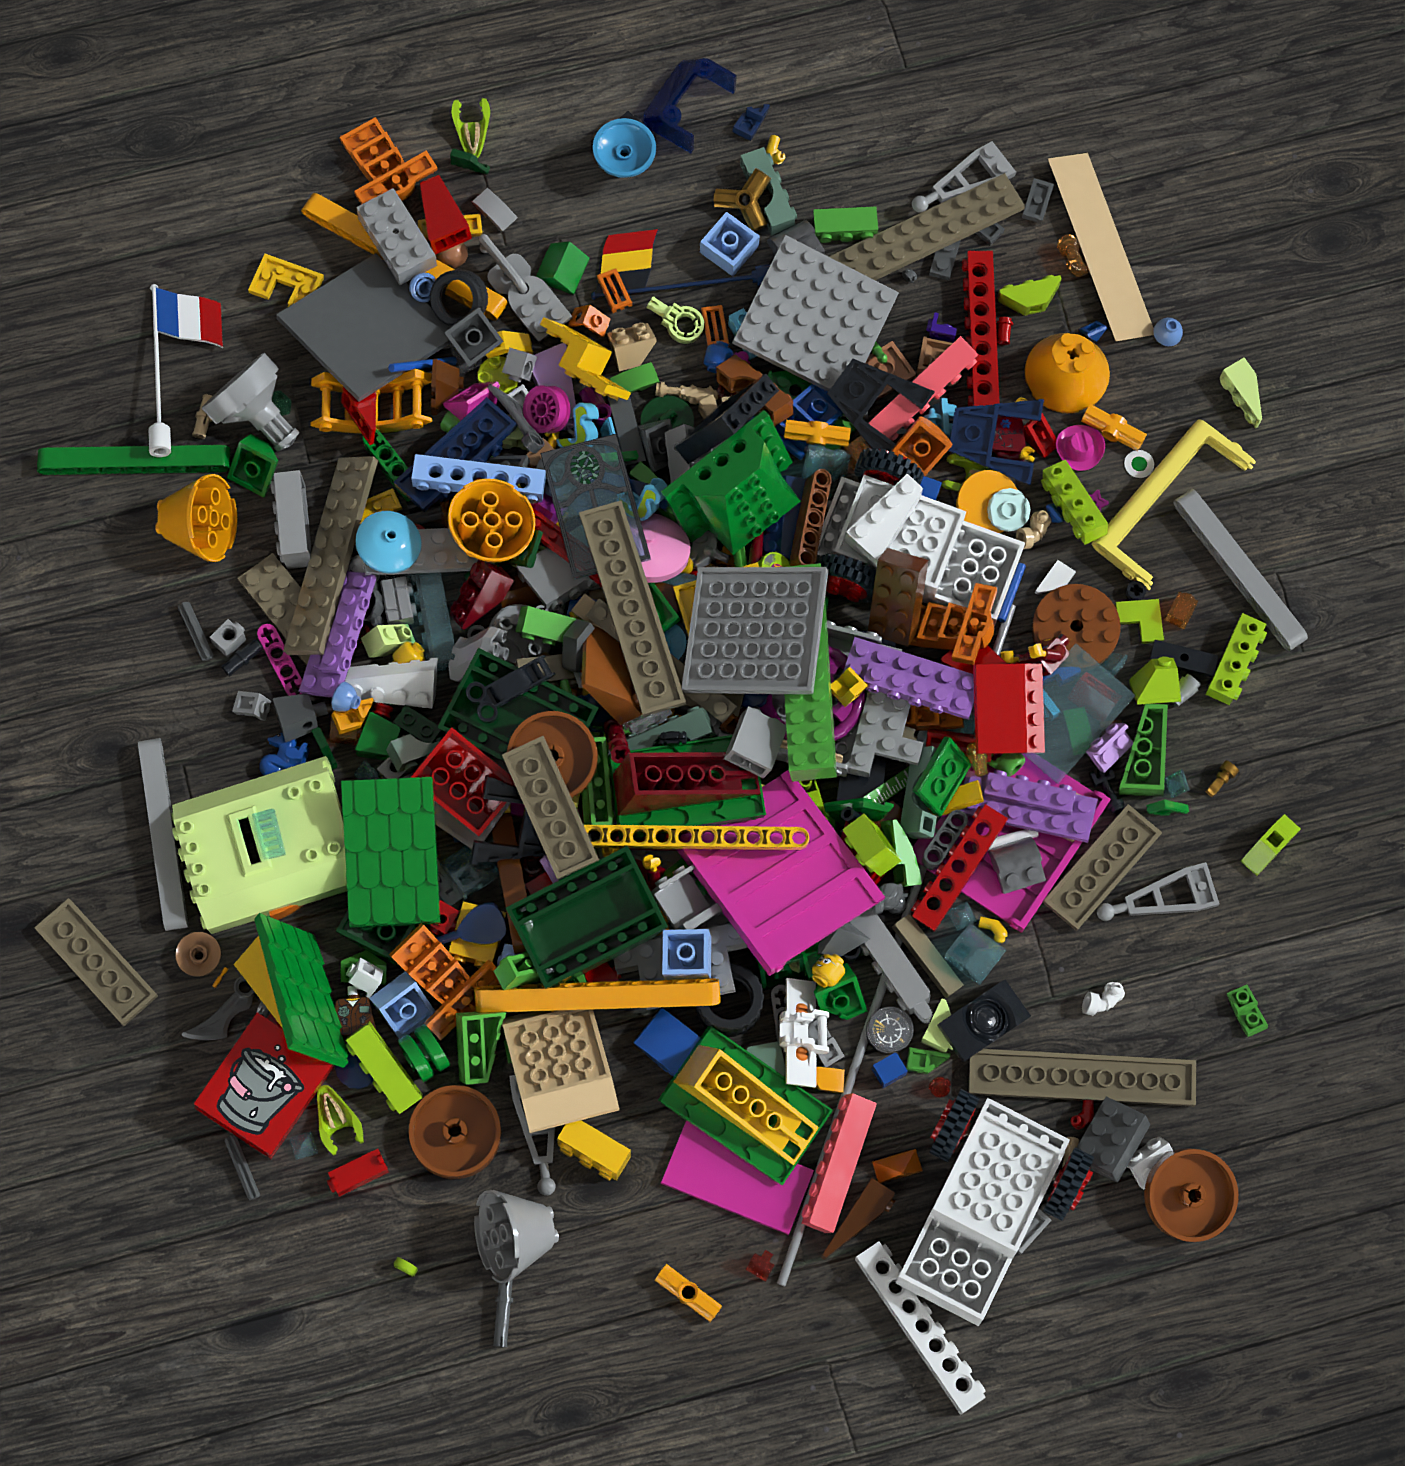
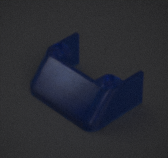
M708 58L681 61L643 113V123L647 128L689 153H692L694 150V135L678 126L681 121V111L676 105L697 76L702 79H709L733 94L736 91L737 75Z

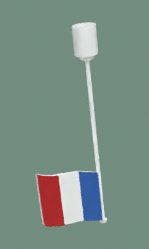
M152 284L150 290H152L157 423H154L148 429L149 453L155 457H165L171 453L170 427L161 422L158 333L183 340L206 342L223 348L221 303L204 297L176 294L159 289L156 284Z

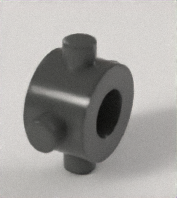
M906 268L902 272L903 278L908 283H913L914 280H917V275L912 269Z

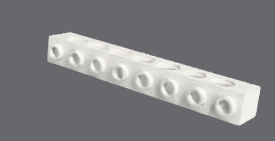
M877 1242L856 1256L855 1261L961 1415L985 1398L983 1393L986 1391L980 1381H974L970 1375L972 1370L965 1360L961 1362L957 1356L959 1351L954 1343L946 1340L943 1335L945 1330L938 1321L936 1323L930 1316L932 1311L925 1302L921 1303L917 1294L902 1286L900 1293L895 1294L890 1291L889 1284L897 1281L903 1268L899 1263L894 1264L890 1258L893 1255L887 1245H881L880 1242ZM885 1263L888 1267V1272L886 1274L878 1273L876 1264ZM910 1301L913 1303L914 1311L912 1313L905 1312L902 1308L903 1302ZM917 1321H924L927 1324L928 1329L926 1332L922 1333L916 1329L915 1324ZM931 1340H937L940 1343L941 1350L939 1352L930 1350L929 1342ZM946 1359L954 1363V1370L951 1372L945 1371L942 1367V1362ZM958 1379H963L967 1382L968 1388L966 1391H959L956 1388V1381Z

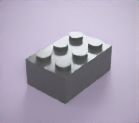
M1106 1096L1077 1148L1094 1156L1090 1170L1118 1183L1151 1124L1145 1114Z

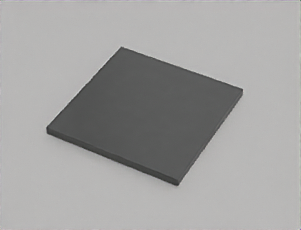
M376 253L279 312L276 318L358 402L407 372H390L389 364L425 360L451 343L444 333L450 326L440 321L426 302L415 300L410 293L407 283L399 285L387 264Z

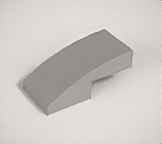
M488 188L472 201L485 218L488 217L500 232L504 231L518 218Z
M818 1019L808 1024V1038H813L815 1045H818ZM828 1029L827 1047H829V1053L816 1054L824 1067H828L844 1057L843 1052L834 1037L830 1035Z

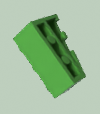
M474 1011L456 1013L460 1082L465 1085L488 1083L495 1058L494 1053L497 1041L500 1039V1030L506 1012L479 1013Z

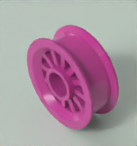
M536 386L525 397L523 416L537 433H557L566 426L569 420L570 402L566 393L557 386Z

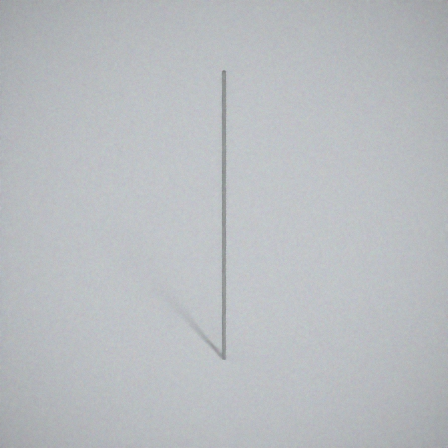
M1013 604L1006 622H1002L992 649L999 656L1016 608ZM974 705L965 731L966 734H973L975 729ZM937 817L936 824L941 817ZM919 865L921 882H923L927 869ZM921 885L911 887L906 902V909L902 913L901 919L908 914L912 915L911 909L917 900ZM895 934L894 940L901 947L902 940ZM883 974L881 975L839 1101L844 1095L851 1094L868 1044L866 1037L867 1022L874 1013L879 1011L887 988L884 984L886 979ZM837 1104V1107H836V1110H835V1113H834L832 1122H833V1120H834L835 1118H837V1116H838V1113H839L838 1104ZM831 1125L825 1143L828 1139H830V1136L832 1134ZM824 1145L817 1166L820 1163V1161L823 1160L825 1152L823 1151ZM815 1169V1172H814V1175H813V1178H812L810 1187H811V1185L816 1181V1178H817V1175H818V1174L816 1173V1169ZM808 1190V1192H807V1195H806V1198H805V1201H804L802 1210H803L804 1206H805L806 1204H808V1202H809V1199H810L809 1190ZM802 1210L777 1284L786 1286L806 1225L801 1224L803 1219Z

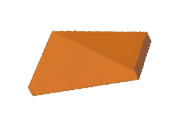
M916 1149L872 1162L879 1183L922 1172Z

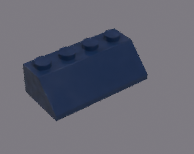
M787 475L782 476L801 501L806 479ZM801 502L784 514L776 523L764 530L762 556L770 552H777L782 554L788 561L790 560Z

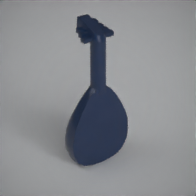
M483 903L474 907L464 917L457 930L438 936L436 939L442 944L459 938L478 944L495 943L505 936L507 930L506 921L497 905L494 903Z

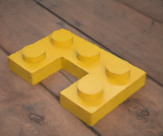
M264 254L248 291L250 294L269 300L277 282L292 287L294 290L288 301L289 307L320 288L324 275Z

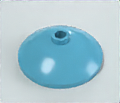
M380 511L369 515L360 524L356 533L355 543L359 556L365 564L378 572L389 574L402 572L411 567L420 554L421 536L417 527L409 518L397 512ZM392 534L395 538L390 539L387 535Z

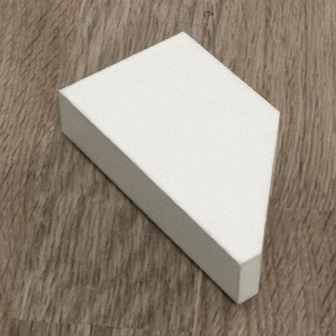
M1057 560L1035 593L1039 595L1067 585L1076 571Z

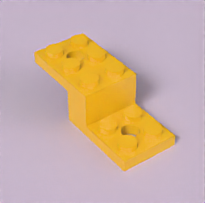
M543 317L540 325L547 329L546 333L555 338L559 337L561 342L568 345L559 363V366L565 369L564 373L575 379L577 377L580 379V383L590 388L592 386L595 388V392L603 396L607 395L617 401L619 398L628 400L631 392L601 375L612 351L567 325Z

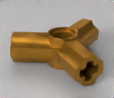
M755 168L742 190L716 189L713 200L714 207L740 209L748 227L754 232L768 225L758 204V199L772 178ZM746 194L750 196L748 205H744L742 202Z

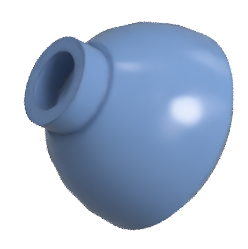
M429 273L415 275L409 284L412 297L419 302L430 301L431 287L436 278Z
M1167 317L1156 323L1153 334L1160 344L1174 346L1180 342L1183 329L1179 321Z
M342 682L333 693L331 705L333 710L338 712L349 711L352 708L357 709L360 705L361 697L357 696L356 690L351 684Z

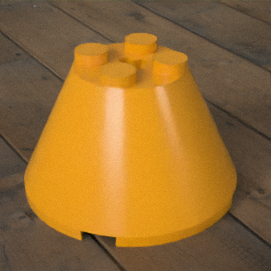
M1059 333L1044 338L1031 350L1025 364V381L1032 392V396L1036 400L1044 399L1043 406L1060 413H1076L1079 410L1088 408L1090 404L1095 405L1104 395L1109 383L1110 371L1105 355L1095 343L1078 334Z
M207 474L163 500H159L157 503L158 522L156 523V532L162 534L166 540L203 560L218 562L224 559L227 549H231L237 531L236 502L234 498H230L227 490L230 489V486L221 476Z
M480 479L468 483L454 496L448 510V526L453 539L468 556L487 562H502L518 556L527 548L535 531V514L527 497L514 489L515 486L497 479Z

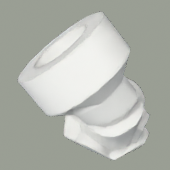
M1118 982L1107 983L1102 993V999H1100L1099 994L1088 992L1083 1000L1082 1012L1094 1016L1097 1012H1104L1113 1008L1125 995L1123 986Z

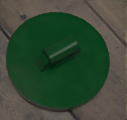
M664 395V397L654 398L644 407L641 414V425L670 419L672 429L683 424L694 426V416L690 406L684 400L675 396Z

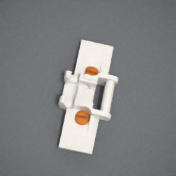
M786 978V1011L779 1015V1046L783 1047L784 1052H786V1084L815 1088L816 1054L829 1053V1047H827V1018H829V1012L816 1010V998L814 995L816 982ZM815 1019H818V1045H815L813 1038H808V1024Z

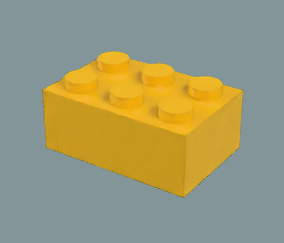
M582 1120L565 1124L557 1138L558 1146L563 1154L569 1157L572 1155L578 1157L580 1164L589 1169L593 1166L600 1171L598 1173L600 1176L609 1181L612 1178L617 1181L631 1158L630 1149Z

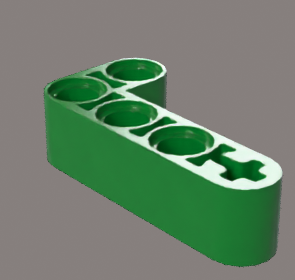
M376 429L374 442L377 441L378 448H376L375 444L369 445L363 436L364 448L370 456H374L378 460V467L395 487L394 481L399 476H394L393 473L396 471L404 473L408 467L381 432ZM383 455L391 456L388 460L381 459ZM395 487V489L399 492V494L405 501H411L397 487Z

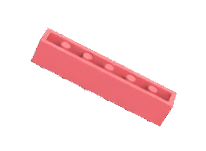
M960 336L912 382L935 391L929 401L933 398L938 400L946 392L944 387L947 384L951 383L954 385L962 377L959 373L964 368L969 370L978 362L975 359L978 354ZM899 394L868 424L894 441L899 436L897 432L902 427L907 429L915 421L913 417L918 412L922 415L930 405L927 402L924 408L920 409Z
M854 1093L846 1094L840 1099L838 1104L839 1113L832 1122L830 1139L824 1145L823 1151L825 1154L823 1160L817 1166L816 1173L818 1175L816 1181L810 1187L809 1202L802 1210L803 1219L801 1224L823 1233H834L877 1103Z

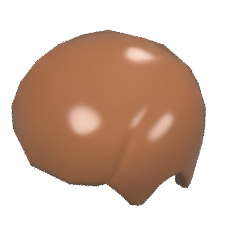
M463 242L436 254V259L453 268H458L465 263L468 257V248Z

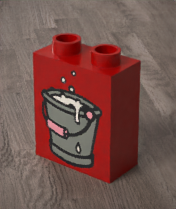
M257 1012L195 1101L194 1107L197 1111L269 1159H272L318 1092V1089L333 1070L334 1065L288 1049L283 1028L270 1013L265 1018Z

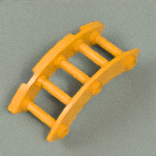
M413 369L403 373L375 391L377 395L376 429L381 433L408 429H421L423 425L431 423L432 418L421 415V388L431 383L432 374ZM327 372L311 378V386L320 388L322 391V417L312 421L311 426L319 428L322 432L361 433L346 409L345 420L330 418L331 391L342 392L343 386L331 373ZM413 389V414L402 417V394L404 390ZM380 393H393V419L378 421V396Z

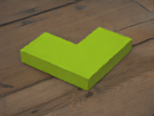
M1159 599L1115 603L1120 618V625L1139 623L1141 644L1153 643L1154 640L1164 641Z

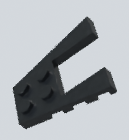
M852 359L827 394L872 449H885L890 452L896 443L862 419L886 385H889L917 407L923 409L935 391Z
M486 775L482 793L483 799L523 804L515 786ZM524 807L517 846L474 840L470 863L497 862L503 859H521L527 856H546L526 808Z

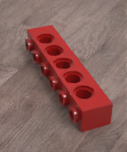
M987 804L983 808L980 806L977 808L972 816L975 819L971 826L966 825L960 834V837L963 839L959 845L954 844L947 854L950 856L946 864L942 862L935 872L938 877L934 883L929 881L923 891L926 894L923 900H917L911 909L914 912L912 918L934 932L1008 821L1007 817ZM979 824H986L989 827V832L986 835H979L976 832ZM969 842L974 843L977 846L976 852L973 854L966 853L964 851L965 844ZM955 861H961L965 865L962 872L956 873L952 870L951 867ZM942 880L951 881V890L942 891L939 887ZM931 898H936L940 901V907L936 910H931L927 907V902Z

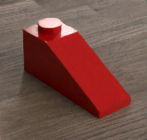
M343 387L341 403L368 444H374L376 392L358 402Z

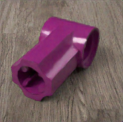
M587 386L579 392V397L583 403L594 404L599 414L607 415L605 418L593 419L594 425L600 429L608 417L612 419L611 408L605 403L602 396L594 391L595 388Z

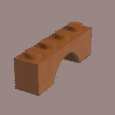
M736 354L716 367L717 382L730 393L742 390L763 376L761 372L756 371L746 360H742ZM779 389L759 410V413L765 410L769 414L774 426H777L793 415V399L789 394H785Z

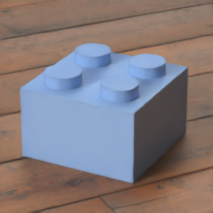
M726 212L701 240L700 253L733 277L759 247L760 236Z
M709 929L663 930L662 975L665 980L711 978V934Z

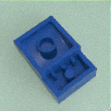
M811 384L793 400V415L787 418V420L802 422L820 421L833 426L843 413L828 396V391ZM786 420L775 426L777 432L783 437ZM787 439L803 452L812 446L806 443V441Z
M660 1008L633 1041V1044L660 1068L674 1077L700 1040V1037L670 1013Z

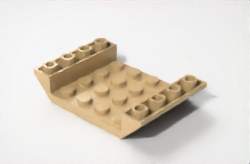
M593 1009L530 1011L503 1019L502 1027L530 1133L619 1111L612 1076Z

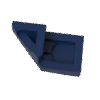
M764 104L763 107L755 109L752 106L747 107L746 112L742 113L734 125L732 132L751 141L763 122L770 105Z

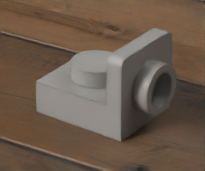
M238 691L232 712L237 715L255 716L259 720L265 721L270 710L271 701L260 693Z

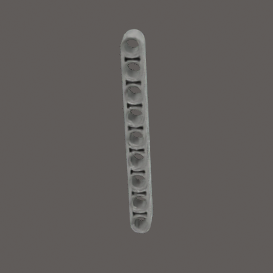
M1190 489L1175 499L1173 503L1176 510L1259 617L1266 623V626L1287 651H1291L1307 640L1308 636L1304 628L1201 496L1194 489Z
M161 738L138 741L165 931L187 928L188 918L177 842L172 832L174 823L171 816L172 807Z

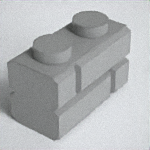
M406 577L382 580L380 585L388 625L414 624L413 617L417 616L415 603L411 604L410 596H414L412 584L407 583Z

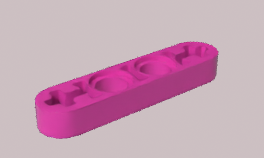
M264 624L257 631L258 639L287 696L296 695L295 692L291 693L293 688L290 682L294 680L296 687L300 688L302 678L290 655L283 652L280 658H273L271 656L272 650L276 648L284 650V644L276 628L271 624ZM265 631L271 633V638L274 642L271 645L267 637H263ZM290 667L293 669V673L289 677H283L280 674L282 668Z

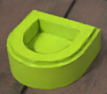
M397 1257L393 1264L395 1268L411 1277L415 1276L418 1271L416 1266L400 1257Z

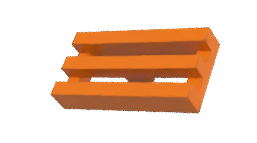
M616 268L597 275V280L612 313L617 312L618 309L623 310L626 306H632V301ZM611 275H614L625 299L623 302L614 286ZM603 278H606L617 304H614Z
M717 305L701 308L707 347L710 344H716V341L729 344L723 306ZM715 311L719 312L723 340H719ZM707 312H710L715 341H711Z

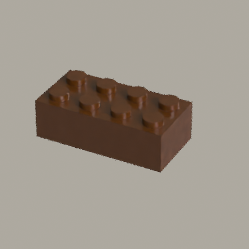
M887 548L877 562L868 631L877 633L882 639L907 647L910 645L918 633L929 560L891 548Z

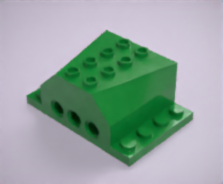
M765 410L661 491L682 530L691 542H694L697 538L703 536L707 530H710L732 555L737 553L755 537L760 536L765 529L776 523L784 514L801 502L780 473L786 470L793 462L769 414Z

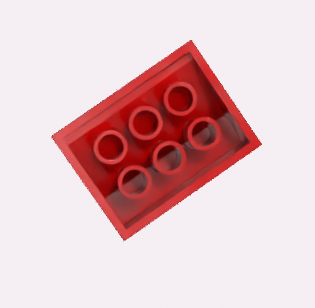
M1042 664L973 665L976 754L1045 753Z
M452 727L410 777H432L434 801L478 836L482 834L507 803L482 798L486 775L515 786L509 773Z

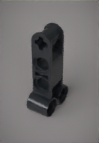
M542 655L486 687L480 682L469 684L466 689V695L470 702L480 704L477 708L479 719L487 724L493 723L498 718L497 708L555 676V672H551L544 659L546 656ZM537 664H540L543 672L545 673V676L542 674ZM476 687L483 690L482 696L478 699H474L470 695L472 689ZM485 707L494 709V714L491 718H484L482 716V710Z

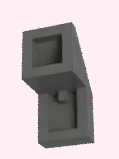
M576 619L563 635L562 667L565 670L578 673L582 669V644L595 629L590 622Z

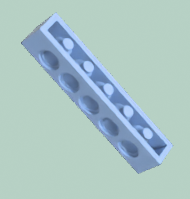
M415 454L412 485L419 490L436 489L442 493H450V491L459 492L465 485L473 482L476 478L497 479L515 486L514 489L523 496L525 495L531 504L543 502L546 481L545 470ZM435 472L441 474L437 478H433L430 476L432 473ZM455 475L462 476L460 480L452 479ZM520 483L527 484L525 488L517 487Z

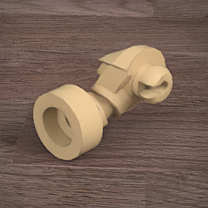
M1044 510L1034 512L1030 518L1031 528L1025 527L1017 530L1016 540L1025 542L1023 549H1031L1034 543L1042 540L1051 523L1049 514Z

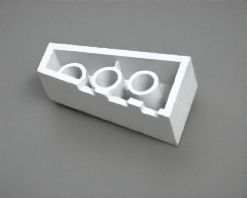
M906 474L846 531L844 541L876 570L879 557L887 548H890L892 542L901 531L905 521L920 500L923 488Z
M430 658L429 661L411 660L410 663L401 664L391 662L389 665L382 666L373 664L350 667L345 682L354 687L357 696L361 697V700L373 698V702L432 709L436 697L438 658Z

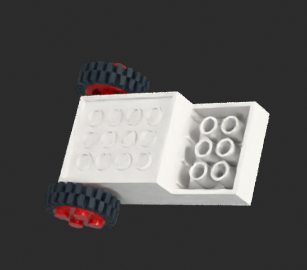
M867 448L862 450L854 468L855 476L858 477L861 483L841 477L822 527L815 563H821L822 567L828 569L826 591L834 595L839 594L838 597L841 598L845 596L847 600L852 602H872L876 570L844 541L846 531L906 474L912 477L919 485L924 475L921 472L922 469L917 467L916 463H911L910 459L900 454L896 456L894 455L895 452H888L885 449ZM921 495L920 500L905 521L890 548L929 560L922 600L926 604L931 602L948 606V603H953L968 608L975 583L997 587V594L991 610L995 626L1025 542L964 521L966 511Z
M961 1089L954 1101L949 1099L940 1117L942 1119H939L931 1135V1138L934 1139V1144L929 1153L948 1162L960 1140H963L965 1136L968 1138L903 1266L896 1284L979 1326L1026 1235L1051 1181H1054L1052 1184L1053 1188L1043 1212L1063 1221L1068 1211L1075 1209L1084 1193L1082 1191L1093 1174L1090 1171V1166L1094 1156L1075 1147L1062 1170L1060 1169L1056 1173L1070 1139L987 1098L972 1129H970L971 1123L969 1122L980 1098Z

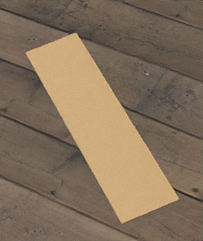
M1088 153L1048 158L1115 341L1154 335L1153 325Z

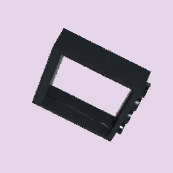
M764 374L719 404L675 446L676 450L687 464L693 462L734 435L779 389L768 375Z

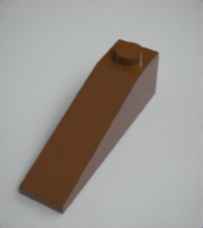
M872 1178L821 1258L826 1260L879 1218L884 1210L889 1212L895 1203V1200L892 1199L895 1193Z

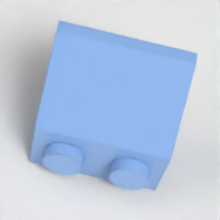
M403 972L369 998L398 1038L406 1034L409 1035L435 1012L417 983L406 972Z

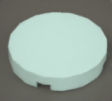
M1008 488L993 494L987 506L988 518L993 526L999 530L1009 532L1018 530L1028 521L1030 505L1027 498L1022 495L1023 493L1019 490Z

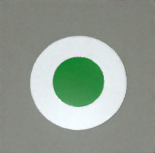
M1135 450L1126 456L1124 465L1126 471L1131 476L1144 478L1152 473L1154 460L1149 453L1143 450H1138V452Z

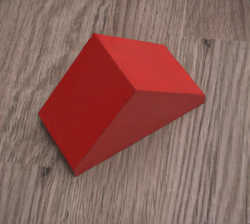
M1043 413L1040 422L1030 420L1024 425L1025 441L1039 455L1045 458L1056 449L1057 439Z

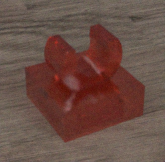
M767 1250L764 1251L762 1256L755 1253L746 1270L766 1282L775 1266L770 1262L773 1254Z

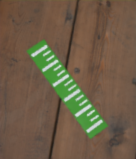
M909 767L871 791L864 798L872 799V802L881 804L904 789L907 785Z

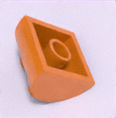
M920 416L891 451L895 452L894 454L897 456L900 454L910 459L911 463H916L917 467L922 469L923 476H926L950 449L952 442L937 425L927 418Z

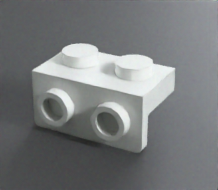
M1161 1137L1149 1140L1144 1147L1136 1150L1127 1166L1142 1189H1145L1147 1177L1153 1166L1163 1156L1173 1151L1169 1142Z

